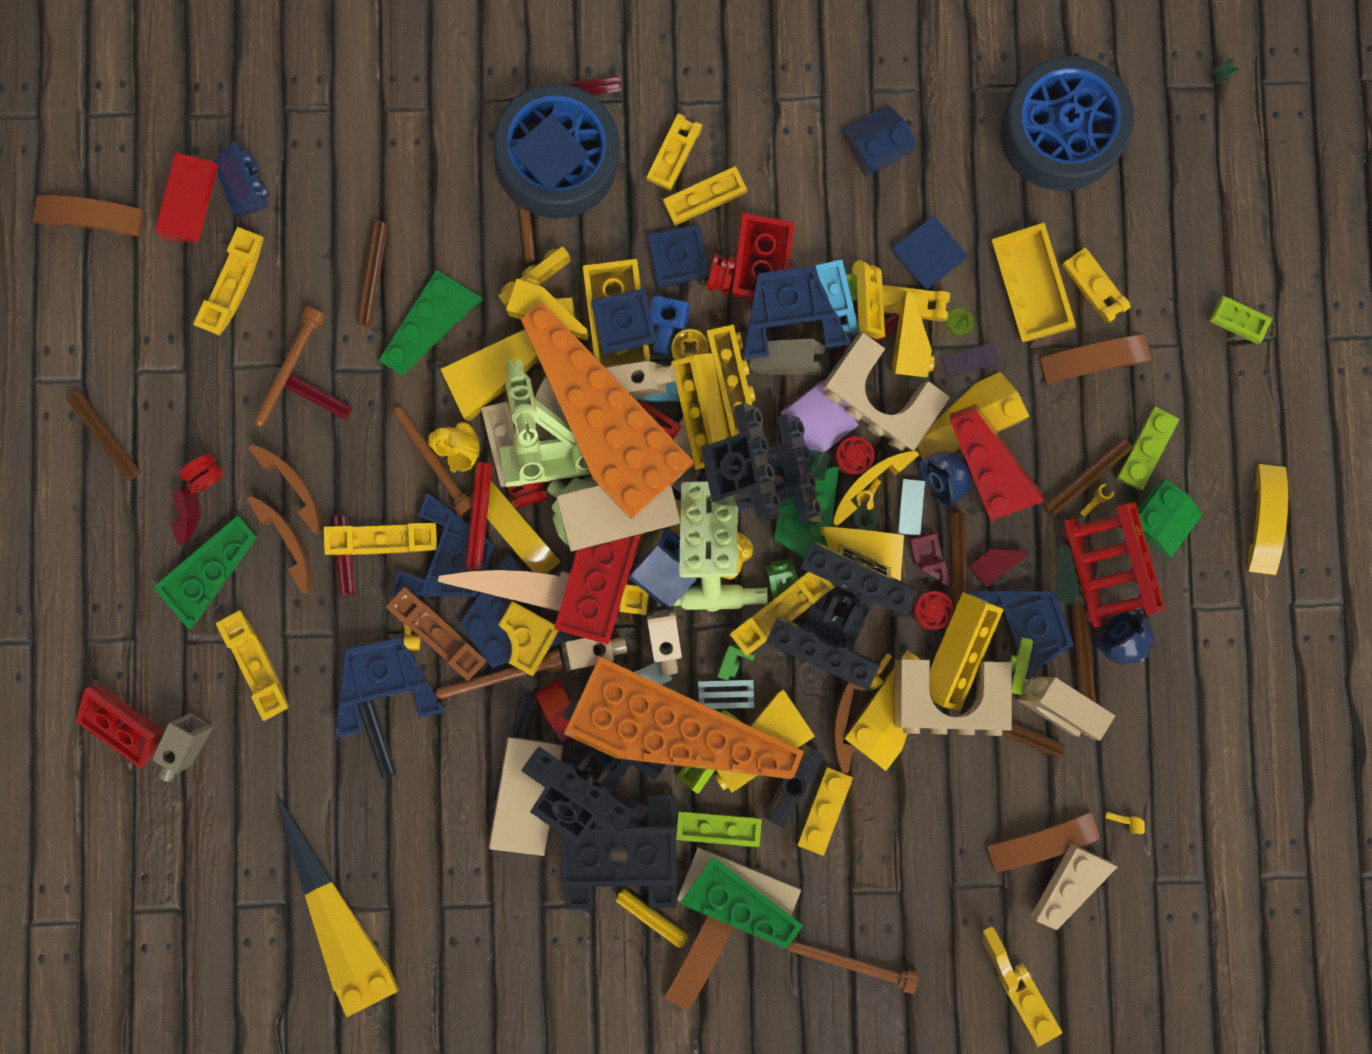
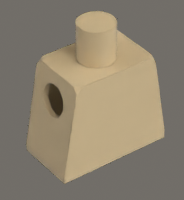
M651 361L606 368L635 400L665 393L667 390L666 383L676 381V372L672 365L663 367L661 364Z
M673 608L647 612L654 662H660L662 675L678 673L677 659L682 658L675 610ZM669 642L671 647L664 649L661 647V644Z
M624 637L610 639L609 645L586 638L561 644L566 671L595 666L599 657L613 662V656L627 653ZM594 646L601 648V655L593 653Z

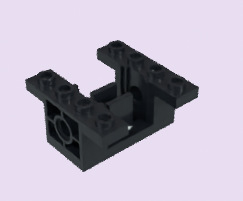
M746 403L734 406L739 434L701 447L711 501L713 503L755 509L756 518L769 520L781 517L779 508L795 503L799 524L813 526L822 523L820 516L822 508L816 497V480L811 473L809 464L810 452L805 445V428L800 417L789 414L777 417L782 444L769 448L768 442L764 437L762 428L763 417L758 406Z
M813 541L801 568L830 581L834 588L810 606L801 626L777 616L765 643L863 689L869 690L880 667V663L855 652V642L874 603L905 616L917 592V588L891 577V567L840 544L837 551ZM841 601L846 602L849 609L846 612H838L835 609L836 604Z
M580 693L576 695L562 715L568 721H570L581 698ZM579 741L565 763L538 746L521 771L545 787L530 813L578 845L593 822L618 838L635 812L611 796L631 765L653 780H656L666 764L615 758Z
M648 794V826L625 827L618 838L602 827H593V823L578 845L561 834V887H565V909H593L594 887L649 886V908H677L676 794ZM615 849H622L626 852L627 859L614 861L611 857V852Z

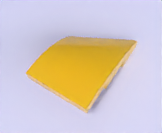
M820 527V533L825 536L828 548L837 551L840 544L891 567V577L901 581L904 535L848 528Z

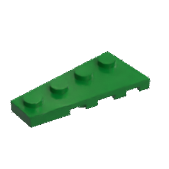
M436 270L382 354L379 362L402 376L406 375L428 354V351L437 342H440L457 323L459 324L467 316L468 312L483 301L482 297Z
M237 516L153 588L188 629H192L258 536L241 516Z
M711 857L679 902L683 906L784 949L790 946L803 926L714 857Z

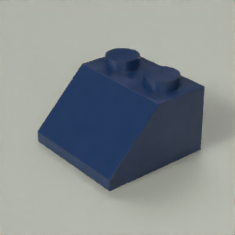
M889 105L841 128V132L865 177L912 154L917 144L905 119Z

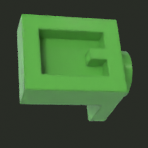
M777 560L771 563V565L765 566L772 600L798 581L792 561Z
M735 643L734 647L728 646L716 677L728 681L730 676L735 677L740 664L739 661H736L737 655L753 661L755 655L749 654L746 656L737 643Z

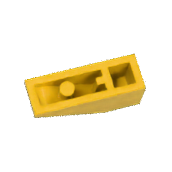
M525 278L524 281L516 279L506 309L509 316L521 320L539 303L543 302L575 337L584 340L588 339L587 329L545 288L541 287L540 282L530 278Z
M902 291L891 372L928 377L929 371H933L935 357L931 355L932 350L913 292Z

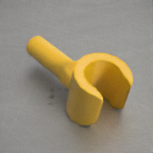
M879 479L874 480L868 491L864 490L858 493V506H860L862 501L868 500L867 509H873V496L881 483Z
M1102 484L1095 489L1094 498L1080 512V515L1085 518L1100 502L1103 503L1111 499L1115 492L1112 491L1107 496H1104L1102 488L1107 484Z
M403 624L405 630L404 645L409 651H419L420 636L412 635V629Z
M886 654L880 662V667L869 688L871 691L883 684V680L878 675L883 672L891 660V655Z
M1106 812L1105 818L1129 824V833L1144 834L1145 822L1141 818L1124 817Z

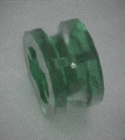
M1232 58L1211 71L1212 76H1217V84L1226 81L1239 71L1238 67L1233 66L1234 60Z
M862 506L854 512L852 521L858 530L869 531L877 524L878 515L874 509L868 510L867 506ZM864 511L870 513L869 518L872 520L870 525L869 523H866V526L860 524L861 519L858 518L860 512L862 515L865 513Z

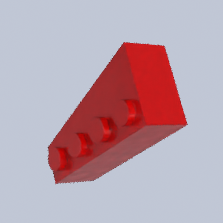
M977 404L950 414L951 425L991 521L1044 502L1041 490L1032 481L1027 471L1018 462L1013 452L1004 443Z

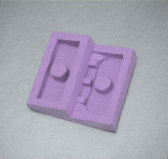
M821 380L780 412L781 415L789 414L800 417L805 428V445L814 458H818L858 426L855 419L846 413L847 408L840 403L835 405L824 397L825 392L819 389L824 380Z

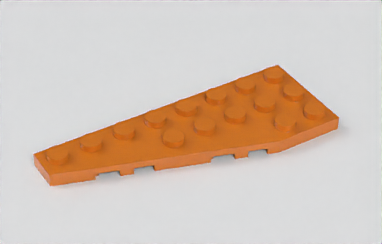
M541 302L521 319L522 325L537 354L592 479L632 520L693 466L694 461L553 312Z
M599 657L564 732L565 735L619 759L792 779L795 776L804 751L602 657Z

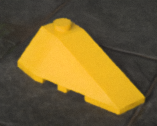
M1001 372L975 383L930 426L916 447L922 460L926 456L942 450L952 452L961 450L950 422V414L977 404L997 433L1029 417L1018 391Z
M906 650L900 658L921 660L909 650ZM895 666L844 735V740L885 771H887L903 749L908 734L903 733V728H895Z

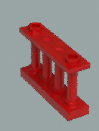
M1136 503L1117 506L1118 513H1116V516L1081 526L1078 518L1064 521V536L1072 548L1087 602L1086 615L1088 620L1092 622L1093 628L1107 624L1106 616L1142 608L1145 610L1146 615H1151L1166 610ZM1116 527L1123 530L1125 537L1123 543L1090 552L1087 551L1083 536ZM1123 554L1130 556L1133 565L1131 570L1095 579L1091 562ZM1130 581L1138 583L1140 590L1138 597L1102 605L1098 589Z

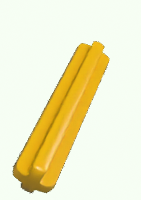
M626 888L619 892L616 897L618 904L676 947L681 948L688 940L687 933L653 908H649L648 904Z

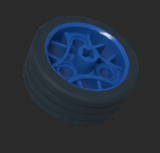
M1061 56L1046 60L1027 72L1020 79L1011 94L1001 122V140L1004 152L1013 168L1023 178L1039 187L1053 191H1071L1087 187L1101 179L1113 167L1130 140L1134 126V108L1130 94L1122 80L1114 72L1095 60L1080 56ZM1057 89L1061 98L1050 101L1047 91ZM1077 100L1086 101L1089 107L1080 106ZM1033 117H1042L1045 120V124L1036 123ZM1092 123L1106 126V134L1092 133ZM1040 142H1043L1050 146L1054 152L1049 155L1043 152L1038 145ZM1071 145H1079L1082 148V152L1077 153L1073 151ZM1096 145H1104V147L1099 151Z
M543 84L527 89L516 96L502 111L496 123L493 138L496 173L501 186L510 199L522 209L537 216L552 219L570 218L587 212L606 196L616 176L620 150L619 134L609 111L592 94L575 86ZM552 113L561 124L571 126V129L568 131L579 143L596 141L598 148L587 151L589 157L577 167L581 170L579 175L569 174L548 193L534 177L533 180L528 177L532 176L531 173L511 153L510 149L522 140L517 139L519 134L524 138L530 133L527 129L528 126L534 122L539 125ZM599 159L596 166L591 163V161Z

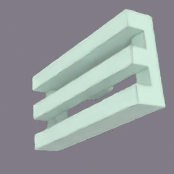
M753 680L698 681L699 703L712 709L754 708ZM748 686V691L704 692V687ZM748 697V702L704 703V698Z

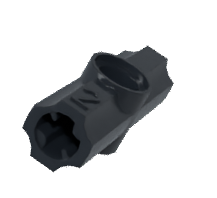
M803 744L800 749L804 753L793 777L801 782L799 791L796 793L788 792L786 784L790 779L782 778L777 791L762 815L781 828H784L800 798L806 793L809 782L825 756L806 744Z

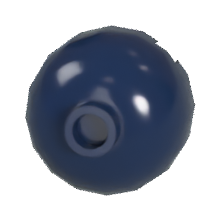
M942 450L926 456L919 464L921 479L925 481V485L929 481L935 492L931 493L930 496L939 505L947 507L966 496L972 481L971 471L966 459H963L955 452Z
M1126 611L1113 617L1102 627L1103 630H1106L1100 638L1097 635L1096 646L1111 662L1128 665L1139 663L1148 656L1154 642L1153 629L1139 611H1135L1136 614L1133 615Z

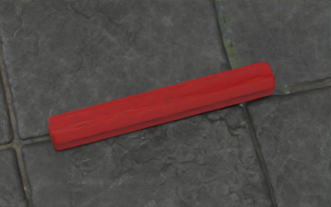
M485 462L477 463L465 564L466 569L472 571L481 570L492 476V465Z

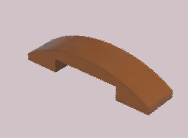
M39 195L36 197L32 222L60 227L63 224L109 230L114 234L140 237L144 210L95 199Z
M1144 334L1086 345L1049 355L1039 360L1045 383L1048 385L1108 369L1141 364L1152 359Z
M250 445L248 449L265 470L272 472L276 468L279 469L306 504L305 507L298 511L299 515L314 534L321 536L324 533L322 512L314 493L304 478L282 458L261 447Z
M252 496L247 498L261 523L267 525L271 522L274 523L296 560L297 564L288 570L300 591L304 594L313 592L311 562L305 545L295 528L279 511L268 503Z
M406 587L386 606L393 615L403 624L410 627L467 681L487 661L456 630Z
M848 681L845 683L839 696L833 721L834 753L838 767L844 773L849 772L854 747L851 744L843 743L853 690L865 691V689Z
M1086 812L1065 819L1062 823L1016 838L1010 837L986 845L994 872L998 873L1066 853L1071 844L1083 847L1100 839L1092 812Z
M706 915L702 927L680 969L671 981L663 997L664 999L689 1011L718 960L733 929L732 926Z

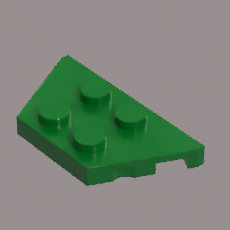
M832 467L813 474L816 480V497L822 508L820 514L822 523L813 526L799 524L795 503L779 508L781 517H778L776 520L774 540L793 551L802 559H805L813 541L828 547L825 536L820 533V527H831L839 467Z

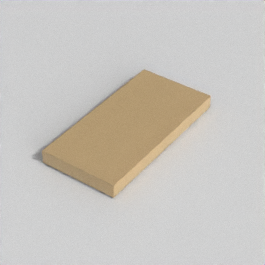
M671 485L632 520L599 486L557 496L570 551L681 523Z
M507 737L488 845L489 849L544 856L549 825L534 816L530 811L545 787L521 770L538 746L558 760H561L563 745Z
M700 847L697 848L678 895V901H681L711 857H714L790 916L792 915L801 889Z

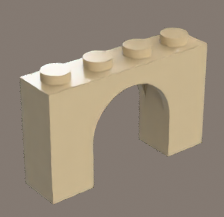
M865 333L856 335L819 389L825 392L824 397L835 405L840 403L847 408L846 413L851 418L857 421L861 419L869 425L867 428L870 432L879 437L883 435L890 440L889 445L893 449L901 453L903 451H914L950 397L928 381L919 384L904 408L898 413L887 415L877 411L867 399L865 382L870 370L885 348Z
M895 660V728H903V733L920 734V728H931V734H948V729H958V735H975V730H985V735L1002 736V730H1012V663L981 662L976 673V696L972 706L964 714L958 717H950L940 712L931 700L929 692V660Z
M1030 677L1025 679L1023 692L1016 698L1017 701L1065 732L1077 737L1082 732L1091 739L1100 741L1115 717L1114 714L1056 677Z

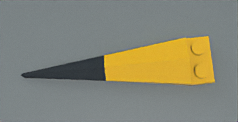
M277 800L278 809L333 991L336 992L346 1017H349L400 990L388 963L332 882L285 804Z

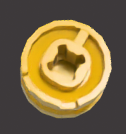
M682 330L676 334L672 341L671 353L673 360L692 355L708 354L709 344L707 338L698 330Z

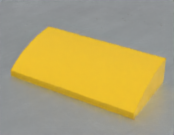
M1045 223L992 239L1022 342L1075 329V321Z

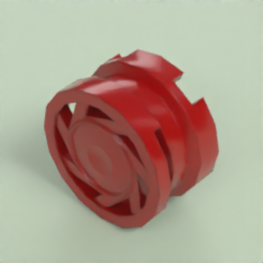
M718 253L715 254L707 285L708 291L715 289L721 291V294H729L736 258L730 257L727 259Z
M853 436L841 442L835 452L834 459L836 467H839L841 473L856 477L868 471L874 462L875 453L872 445L862 437Z
M213 454L200 456L186 464L179 471L181 479L187 481V488L190 493L203 491L224 476L222 468L215 464L216 459Z
M546 482L508 487L509 493L514 498L512 501L513 507L518 509L548 500L550 495L544 488Z
M932 591L924 593L917 598L912 612L919 626L928 630H937L944 628L950 623L954 614V607L947 595L942 592Z

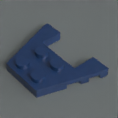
M813 266L759 273L757 275L743 355L744 360L769 357L765 328L821 321L825 349L849 346L851 344L850 338L845 333L837 313H835L828 300L829 297Z
M426 493L418 517L445 526L426 579L423 580L398 571L390 594L396 596L406 587L416 596L478 597V591L438 582L439 576L473 572L465 567L470 525L432 495ZM486 537L482 569L479 571L488 570L496 547Z
M510 553L505 556L496 569L523 571ZM481 592L459 625L490 666L494 668L508 663L512 654L511 640L507 632L499 626L511 602L507 598ZM559 631L550 648L572 641L574 637L572 634Z
M967 592V594L979 597L1000 608L1003 607L1017 650L1020 637L1029 638L1033 641L1025 679L1074 645L1056 592Z
M401 638L345 650L336 738L362 733L356 705L361 702L413 691L419 719L445 712Z

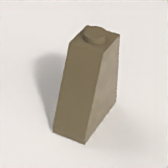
M812 338L767 341L769 357L747 360L750 370L759 374L828 376L830 374L831 349H825L823 344Z

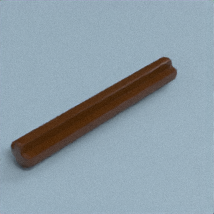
M382 221L372 222L356 319L358 325L366 327L372 325L388 226Z
M75 389L67 394V401L123 476L130 481L138 477L140 470L81 391Z
M1125 438L1120 439L1048 501L1043 507L1051 517L1056 516L1131 451V444Z
M954 512L950 515L951 592L954 612L962 593H967L966 514L963 512Z
M1072 599L1069 604L1078 692L1096 703L1085 599Z
M964 704L959 716L967 712L971 706ZM1012 723V730H1002L1003 736L1057 758L1062 756L1065 749L1064 744Z

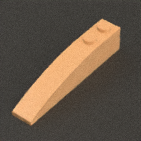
M473 571L439 576L438 582L559 611L570 573L561 572L560 576L528 571Z

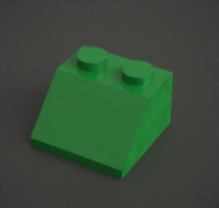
M1167 479L1157 482L1137 509L1146 541L1169 558L1174 555L1202 516V513L1190 496Z

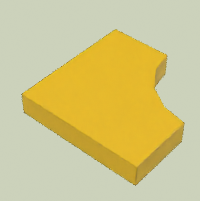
M512 601L499 623V626L507 632L511 640L512 654L509 663L534 676L559 631L554 629L555 625Z
M993 927L983 930L982 942L1008 993L1017 990L1019 982L996 930Z

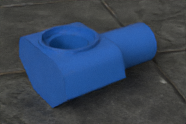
M658 296L651 298L649 309L653 325L656 328L655 334L657 338V343L652 346L651 352L653 354L670 356L674 332L686 330L691 307L689 303ZM666 309H670L676 313V316L672 320H665L661 317V313Z

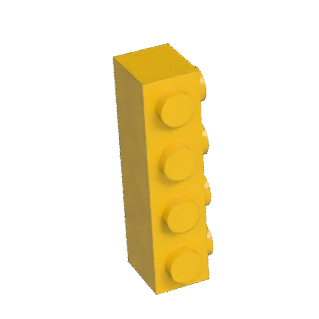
M734 325L707 330L706 338L709 344V352L713 356L730 436L732 437L739 434L734 406L741 403L752 405V402L755 401L753 386H748L746 375H749L747 361L741 359L739 350L743 349L740 333H735Z
M712 353L692 355L671 361L676 372L677 390L696 470L705 468L701 447L731 437Z
M962 593L929 671V692L933 702L945 708L961 711L1004 609L979 597Z

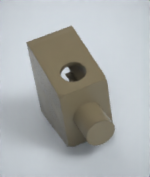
M191 713L170 722L153 757L154 762L161 765L156 774L157 777L171 782L176 773L190 767L214 726Z

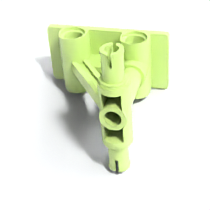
M513 359L506 364L508 372L506 390L516 432L513 435V446L499 448L505 486H520L590 475L587 464L581 455L568 424L534 399L531 380L525 374L524 363L516 359L517 366L514 367ZM537 422L558 439L539 441L535 423Z
M683 482L681 484L680 577H701L702 585H691L673 606H682L685 610L706 609L713 612L719 609H740L743 605H767V587L742 588L740 585H721L720 577L737 576L738 506L713 503L708 482Z

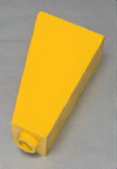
M525 330L441 369L460 412L467 422L473 420L482 412L481 408L490 405L506 390V380L508 379L506 364L513 359L514 367L517 366L516 359L521 360L524 363L525 373L539 361Z
M783 689L776 693L750 725V727L796 748H799L815 737ZM717 770L719 774L714 777L723 790L729 788L731 793H733L757 775Z

